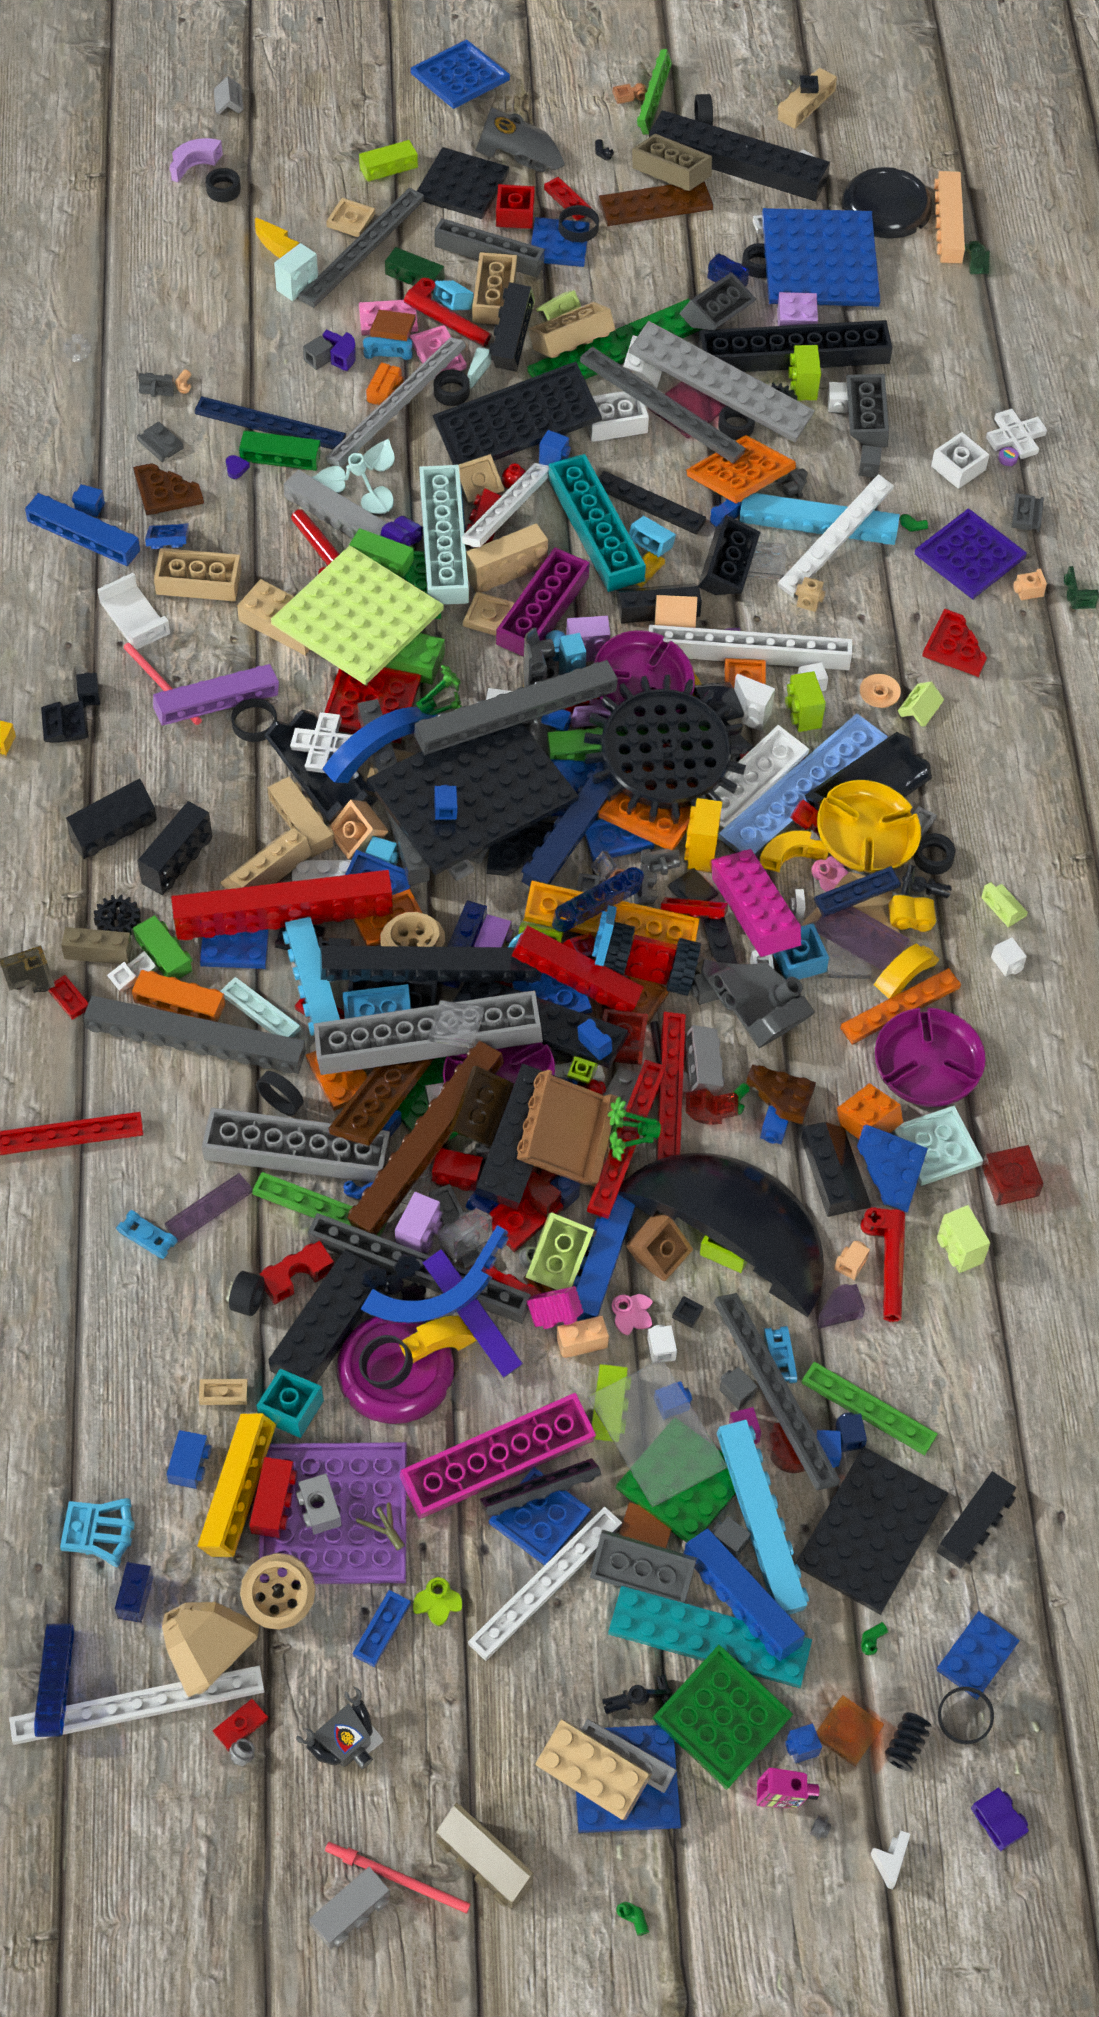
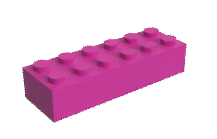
M752 849L711 860L712 880L760 957L801 946V925Z

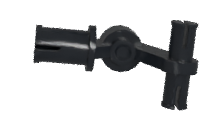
M907 864L905 877H902L904 882L900 894L909 896L910 890L922 892L926 889V895L933 894L946 899L949 898L951 893L943 890L951 891V885L935 882L934 879H929L927 883L924 877L914 876L917 866Z
M661 1675V1677H656L659 1689H646L641 1685H634L630 1688L629 1693L627 1690H624L623 1694L602 1699L603 1705H606L604 1706L605 1713L608 1715L626 1708L632 1710V1703L643 1706L648 1702L649 1698H662L664 1705L673 1695L672 1689H669L667 1676Z

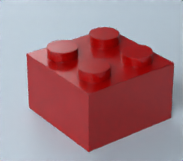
M498 184L496 227L533 229L535 186Z

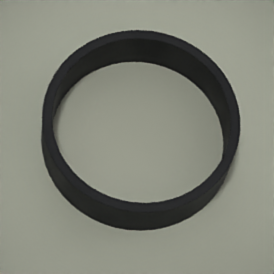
M570 206L559 215V232L565 239L572 242L589 241L599 231V216L593 209L587 206ZM583 215L591 218L596 225L590 231L576 233L567 230L562 225V222L567 217Z
M259 698L243 700L234 707L231 714L234 733L242 740L248 742L266 740L264 734L269 730V727L261 732L249 733L238 728L235 724V719L243 710L257 707L269 711L273 715V723L277 721V713L274 706L268 701Z
M266 1071L256 1082L260 1095L281 1113L294 1115L304 1103L298 1089L285 1077L276 1072ZM270 1085L282 1092L289 1101L281 1097Z
M383 1335L371 1340L364 1347L359 1359V1368L362 1376L371 1385L379 1389H391L400 1385L409 1376L413 1365V1356L408 1346L402 1340L392 1335ZM386 1343L402 1345L405 1350V1362L400 1372L387 1381L377 1382L371 1380L367 1374V1363L371 1354L378 1347Z
M972 1687L955 1688L944 1696L939 1705L938 1722L940 1728L949 1739L956 1743L965 1745L977 1743L987 1736L993 1726V1706L988 1697L978 1689ZM959 1691H970L982 1697L987 1703L990 1710V1724L987 1731L981 1737L968 1741L960 1740L946 1730L942 1722L941 1710L943 1703L950 1695Z

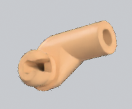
M186 369L175 380V385L182 394L188 393L191 385L187 383L191 373Z

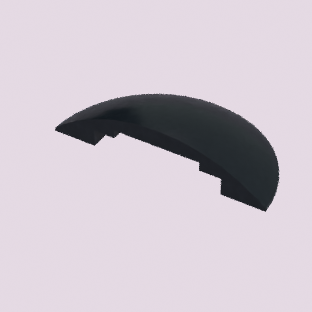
M685 1153L669 1156L645 1165L623 1181L618 1195L630 1201L651 1217L659 1210L674 1221L680 1218L753 1265V1272L772 1283L769 1290L770 1294L804 1316L809 1317L817 1302L823 1282L824 1257L821 1240L816 1226L803 1204L775 1177L757 1166L729 1156L710 1153Z

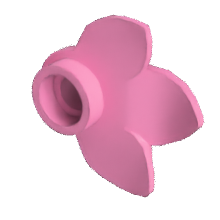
M833 856L828 857L826 860H817L811 869L813 877L819 880L820 887L825 892L834 889L839 881L849 873L843 868L845 865L841 864Z
M622 1294L615 1297L611 1307L616 1315L615 1325L618 1330L625 1335H630L633 1327L642 1330L652 1327L651 1317L646 1310L652 1305L653 1301L642 1294H636L631 1297ZM620 1305H626L627 1308H626V1309H620L619 1306H620Z

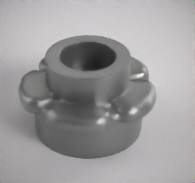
M818 1815L813 1824L810 1835L817 1837L816 1840H820L821 1837L826 1839L832 1824L827 1822L829 1819L827 1816L823 1818Z

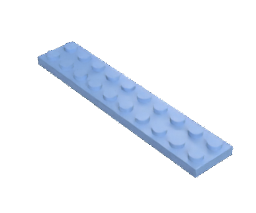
M856 713L719 832L718 838L736 853L752 849L756 856L759 855L773 838L784 833L795 823L790 816L799 801L802 799L806 801L805 794L880 744L888 736Z

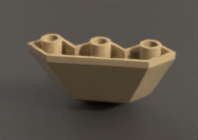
M185 1602L164 1614L162 1630L166 1649L188 1697L196 1693H204L255 1642L259 1632L258 1623L217 1602Z

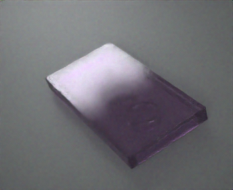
M853 906L824 918L821 916L814 925L818 934L883 971L902 953L910 940Z

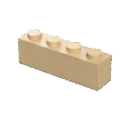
M821 68L812 73L811 75L818 76V93H800L799 86L798 89L790 93L784 102L782 101L777 109L778 120L794 129L797 128L835 92L837 76Z
M290 776L267 787L270 802L289 828H294L307 837L312 853L311 858L334 847L333 838L335 835L332 828L324 824L322 815L319 811L316 812L313 809L311 800L308 797H304L301 787L297 782L294 783Z

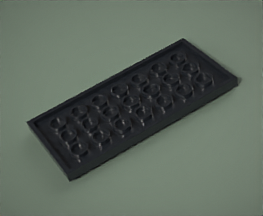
M576 361L432 415L452 465H459L490 454L493 461L540 444L548 430L565 435L602 421L599 409Z

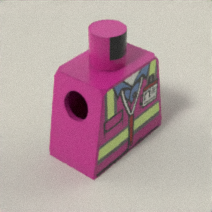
M769 1767L757 1780V1806L799 1808L807 1799L818 1800L819 1785L807 1783V1774L803 1772Z

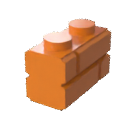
M381 362L366 389L367 401L380 405L404 382L402 369Z

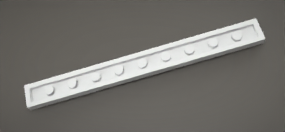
M260 1665L222 1673L204 1693H196L191 1697L187 1696L182 1683L178 1682L9 1717L12 1743L16 1745L264 1693Z

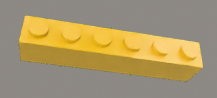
M263 1413L240 1414L197 1545L198 1548L211 1557H234L261 1474L264 1457L267 1455L276 1424Z

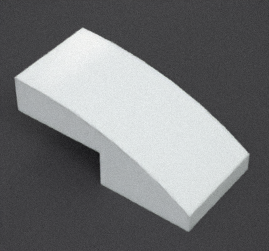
M144 951L129 964L123 962L107 976L117 989L122 992L135 985L141 970L156 972L159 968Z

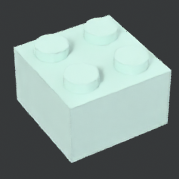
M301 243L274 263L276 290L291 301L299 297V294L318 277L317 254Z

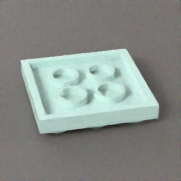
M955 1106L904 1122L893 1130L895 1136L928 1148L918 1178L920 1186L983 1164V1159Z

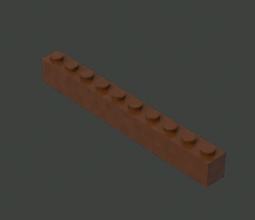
M480 1040L476 1046L470 1048L465 1061L456 1067L453 1077L450 1081H446L443 1084L441 1093L437 1098L432 1099L426 1113L417 1119L412 1132L405 1135L402 1145L391 1154L385 1168L379 1170L371 1187H367L364 1190L362 1199L350 1209L347 1218L351 1226L374 1235L380 1232L454 1132L449 1129L473 1066H478L496 1075L504 1064L501 1052Z

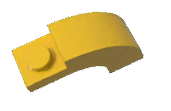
M790 831L778 835L765 846L760 857V863L764 869L780 872L782 865L791 858L806 857L814 860H826L829 852L821 840L811 839L812 832Z
M916 943L903 951L887 966L874 983V986L890 999L902 993L906 985L918 973L935 966L939 958L930 948L924 945L920 947Z
M446 1316L429 1321L417 1327L418 1332L402 1340L412 1353L413 1363L439 1349L454 1347L459 1351L477 1341L460 1316ZM399 1344V1346H400V1348H401V1350H402V1352H403V1354H404V1356H405V1350H404L403 1346Z

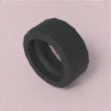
M695 95V120L713 125L711 95Z
M218 168L212 170L206 176V192L212 200L229 202L239 196L241 191L240 177L234 170ZM219 182H229L233 184L228 188H217L213 186Z
M755 243L749 245L743 252L742 269L751 277L766 278V264L759 265L750 261L754 257L765 258L764 244Z
M451 369L442 371L435 377L434 397L438 402L447 406H457L468 399L470 383L466 374ZM449 383L458 384L463 387L457 392H447L441 389L443 385Z
M727 405L720 411L718 429L731 439L738 440L745 435L750 436L754 431L755 420ZM731 417H740L748 423L743 426H733L727 423L726 420Z
M926 834L921 837L919 846L914 853L915 864L927 874H943L953 864L956 851L955 846L948 837L942 834ZM932 846L938 847L947 854V858L942 861H932L922 854V850Z

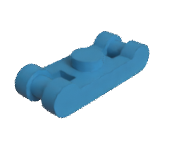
M366 337L363 339V354L367 359H372L374 356L402 357L404 360H409L413 356L411 349L412 340L409 338L407 341L379 337Z
M130 1210L126 1215L125 1221L120 1222L116 1227L120 1234L161 1259H164L168 1254V1249L174 1247L178 1242L174 1235L164 1232L140 1217L133 1210ZM133 1224L138 1226L135 1231L131 1229ZM159 1240L162 1241L161 1245H156Z
M788 1326L780 1327L777 1330L764 1328V1339L767 1349L778 1369L780 1367H787L788 1372L781 1373L786 1382L789 1381L790 1384L797 1383V1372ZM774 1339H781L782 1342H774Z

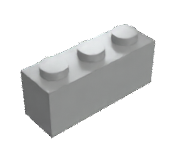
M693 1025L685 1034V1053L690 1094L715 1097L724 1087L725 1078L722 1076V1058L719 1051L720 1039L715 1028Z
M369 1866L309 1919L310 1926L329 1949L335 1945L339 1947L349 1938V1932L355 1927L360 1929L369 1920L368 1916L375 1909L378 1912L388 1904L390 1890Z

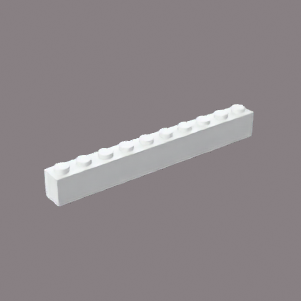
M649 625V632L664 636L663 641L668 644L670 641H673L683 650L688 659L725 661V658L766 660L768 665L796 667L822 662L825 669H850L852 639Z

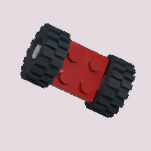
M614 922L604 966L621 975L667 985L666 991L685 996L689 995L698 963L701 943L679 938L677 945L634 935V926Z

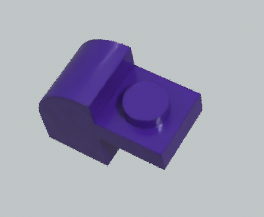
M326 329L322 336L333 345L330 351L331 365L348 371L356 360L354 337L348 332L342 337Z

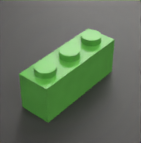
M360 528L349 544L404 578L414 562V549L412 547Z
M154 915L133 928L136 942L148 954L163 976L180 979L192 972V958L190 954L180 948V942L176 936L169 934V929L164 921L160 922Z

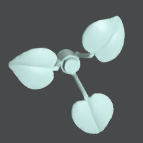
M387 439L376 444L364 455L360 453L351 454L348 458L349 465L346 466V475L341 467L330 466L312 478L333 491L340 493L346 487L345 480H348L350 471L356 476L362 475L370 492L362 497V508L371 514H385L393 507L392 493L384 486H379L372 490L365 471L366 467L369 470L374 468L377 471H385L393 465L395 456L390 441Z

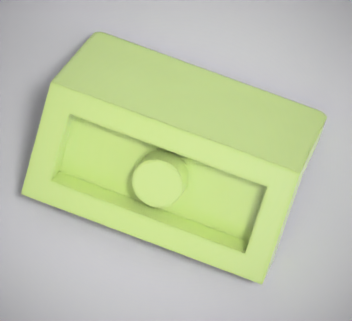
M575 290L564 292L536 308V311H544L547 320H550L582 306Z
M932 681L919 683L898 709V713L901 717L913 715L920 726L923 727L927 725L944 698Z
M990 882L984 886L981 898L1007 927L1027 916L1028 912L1003 884L995 887Z

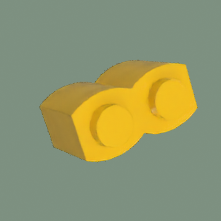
M895 895L888 903L892 927L900 930L912 928L920 932H926L931 930L936 923L934 900L930 898Z

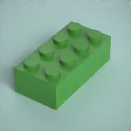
M419 633L385 668L420 674L422 683L433 685L445 655V639Z

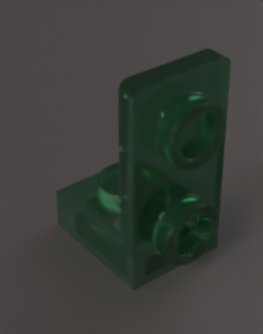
M970 241L969 244H965V250L970 254L969 273L971 275L989 274L990 251L980 241Z
M1069 566L1067 574H1064V585L1068 588L1067 601H1070L1072 609L1096 608L1099 598L1098 589L1078 590L1074 568Z

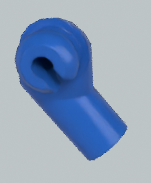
M347 1181L343 1186L344 1193L348 1197L361 1200L364 1190L367 1187H371L374 1181L363 1187L357 1186L353 1181Z

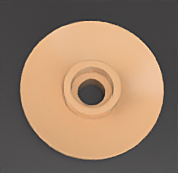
M885 674L870 675L860 685L862 699L867 704L877 708H886L894 705L901 693L898 682Z

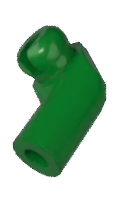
M902 514L899 517L900 524L910 532L928 529L927 520L916 521L909 514Z
M745 1083L739 1085L731 1094L729 1109L736 1115L743 1113L745 1106L740 1101L750 1091L749 1086Z
M883 1622L863 1632L861 1650L865 1655H874L878 1650L876 1647L877 1639L888 1633L887 1627Z
M630 1902L618 1904L616 1908L618 1916L634 1924L637 1936L649 1933L642 1908Z

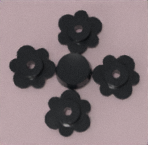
M401 1255L398 1258V1263L394 1265L397 1275L392 1274L385 1277L386 1270L384 1268L380 1269L376 1264L370 1266L369 1270H364L362 1273L361 1284L364 1287L376 1289L378 1286L383 1285L386 1292L384 1295L391 1297L389 1294L393 1295L401 1291L403 1295L401 1300H425L426 1287L424 1285H418L414 1282L410 1286L403 1288L404 1282L402 1279L407 1276L413 1277L415 1271L421 1267L420 1262L416 1260L414 1255Z

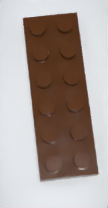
M705 181L690 191L670 184L599 195L598 199L607 226L713 210V202Z
M435 1058L375 1067L330 1125V1135L370 1146Z

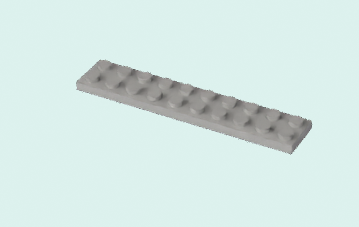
M650 321L647 322L629 348L630 354L793 442L797 441L814 415L815 410Z

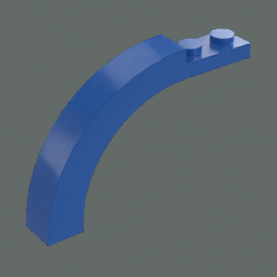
M418 707L402 708L389 712L368 723L346 740L331 756L322 770L334 783H348L359 767L375 752L400 737L414 734L415 723L423 719L436 717L438 714L428 715L422 713Z
M498 1225L496 1226L468 1274L449 1291L426 1300L404 1301L388 1297L372 1289L361 1310L388 1321L407 1324L427 1323L458 1312L478 1297L492 1279L485 1271L493 1267L497 1259L494 1257L498 1249L502 1250L509 1239L507 1237L508 1231Z

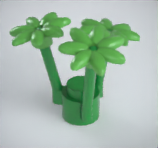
M441 665L443 670L440 672L444 676L443 680L425 697L416 702L422 713L435 715L452 708L455 710L462 707V701L457 693L461 681L456 677V673L451 671L449 666ZM445 687H454L457 691L454 692L456 701L451 702L450 705L435 709L437 704L433 698Z
M618 1097L615 1103H611L612 1111L608 1113V1117L611 1118L610 1125L612 1126L609 1136L611 1142L609 1148L613 1150V1158H617L619 1161L622 1160L621 1154H624L623 1149L625 1147L642 1143H653V1139L659 1138L661 1132L660 1122L656 1119L626 1112L623 1109L626 1101L621 1102V1097ZM625 1116L642 1122L623 1121L622 1118ZM616 1127L638 1128V1134L642 1135L643 1138L624 1142L621 1138L618 1139Z

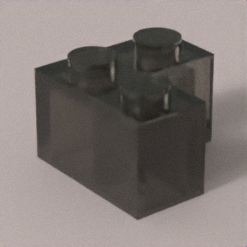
M42 946L0 959L9 990H20L26 985L31 984L33 992L36 993L46 992L50 988L55 987Z

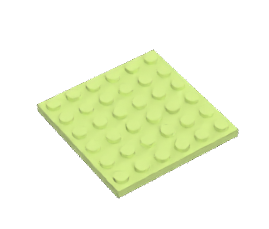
M349 545L271 618V624L366 685L444 610V604Z

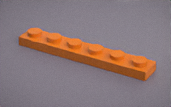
M948 968L842 1023L840 1029L853 1045L880 1031L894 1016L910 1009H922L960 989L961 983Z

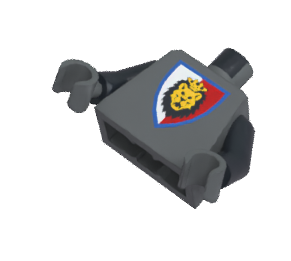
M353 1686L356 1690L354 1698H350L348 1692L345 1691L344 1693L345 1698L353 1703L352 1707L348 1703L315 1733L311 1729L303 1728L307 1733L306 1740H303L301 1736H296V1740L301 1744H307V1749L319 1762L334 1766L340 1764L342 1767H346L354 1760L361 1769H364L373 1760L365 1750L371 1744L370 1736L373 1730L370 1714L361 1700L362 1693L357 1687Z

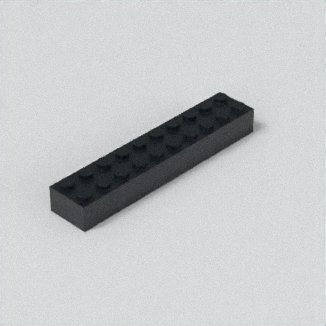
M664 110L661 111L649 132V137L657 134L712 156V170L815 202L828 179L830 161Z
M887 320L700 330L698 348L743 372L789 370V367H792L790 364V354L794 353L795 345H818L820 368L890 364L893 348Z

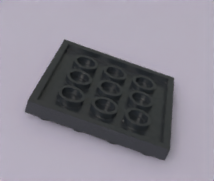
M442 147L417 192L424 195L423 202L483 219L498 193V184H503L509 173V166Z

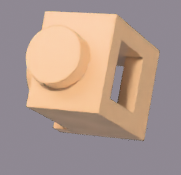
M1037 569L1036 572L1017 575L1016 581H1014V590L1018 593L1020 600L1044 597L1047 583L1042 570Z
M853 1241L850 1248L846 1246L841 1255L838 1256L834 1270L855 1280L868 1259L870 1249L860 1241Z

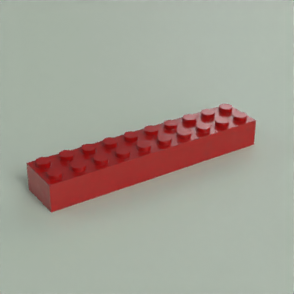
M389 870L171 896L176 936L178 940L185 941L199 937L212 938L216 935H234L240 932L254 933L265 929L277 930L285 927V922L311 917L312 924L319 925L323 922H342L346 919H364L371 916L384 917L388 914H393Z

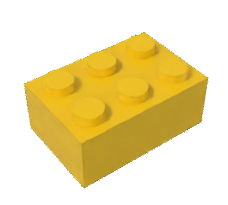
M697 798L696 806H691L684 860L688 861L687 869L695 868L698 871L712 873L711 860L715 859L722 809L721 801Z

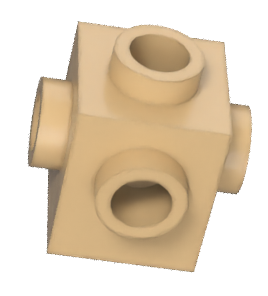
M804 577L802 584H798L795 593L798 596L797 607L816 612L819 603H823L826 591L823 590L824 582Z

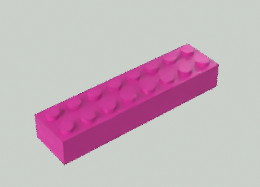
M575 1392L401 1470L399 1477L420 1520L525 1473L533 1467L536 1468L593 1442L596 1434Z

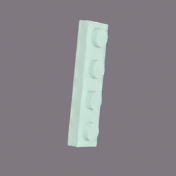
M236 977L220 991L224 993L226 1000L272 1034L293 1038L301 1030L299 1024Z

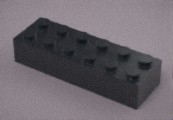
M525 1064L521 1065L474 1193L516 1210L519 1207L534 1166L517 1160V1147L522 1140L524 1132L523 1123L529 1112L528 1103L534 1093V1080L538 1073L543 1072Z
M347 1250L343 1251L269 1357L268 1361L271 1372L277 1374L279 1369H283L313 1383L318 1382L342 1347L347 1336L353 1331L365 1313L361 1308L372 1289L361 1284L362 1273L364 1270H369V1267L373 1264ZM383 1285L378 1286L375 1290L380 1291Z

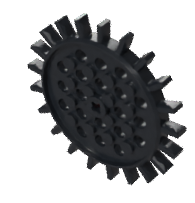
M665 675L662 684L663 689L651 690L647 677L642 676L640 682L642 692L635 695L630 692L624 683L620 684L619 692L624 701L619 705L607 696L602 698L601 705L611 712L608 719L591 713L589 722L604 729L602 735L585 733L584 743L600 745V752L586 754L585 764L602 762L605 770L594 774L592 781L594 784L610 778L615 787L608 792L607 800L611 802L620 793H624L631 798L627 806V814L631 815L636 809L637 804L641 803L651 807L649 822L654 823L658 814V808L671 809L673 823L678 824L680 818L679 808L696 806L697 798H707L708 800L721 801L723 803V800L714 792L719 786L733 794L736 792L738 785L727 779L725 775L727 771L744 775L746 765L730 761L731 754H746L748 744H731L729 736L741 733L743 725L739 723L728 727L725 726L722 719L730 714L732 707L728 704L715 712L708 705L712 701L715 692L712 689L700 700L690 695L693 689V680L691 679L687 681L684 691L681 692L670 689V675ZM676 710H683L685 714H679ZM662 711L664 715H657L655 712ZM640 712V713H642L644 716L639 717V716H636L634 713ZM699 727H706L708 731H702ZM679 728H685L688 732H681ZM664 729L668 733L662 734L658 730ZM643 730V731H645L647 734H646V735H640L637 731ZM617 732H624L626 735L619 736ZM702 745H709L711 749H704ZM688 746L691 750L685 751L681 747ZM640 749H647L649 753H642ZM626 750L629 754L624 755L621 754L619 751ZM711 763L714 765V767L709 768L705 764ZM690 764V765H692L694 768H693V769H687L684 765ZM664 766H671L673 770H666ZM649 767L652 769V771L646 772L643 770V768ZM628 768V769H630L632 772H631V773H625V772L622 771V769ZM687 783H694L697 787L691 788ZM673 784L676 788L669 789L666 785ZM651 785L655 790H648L645 786Z

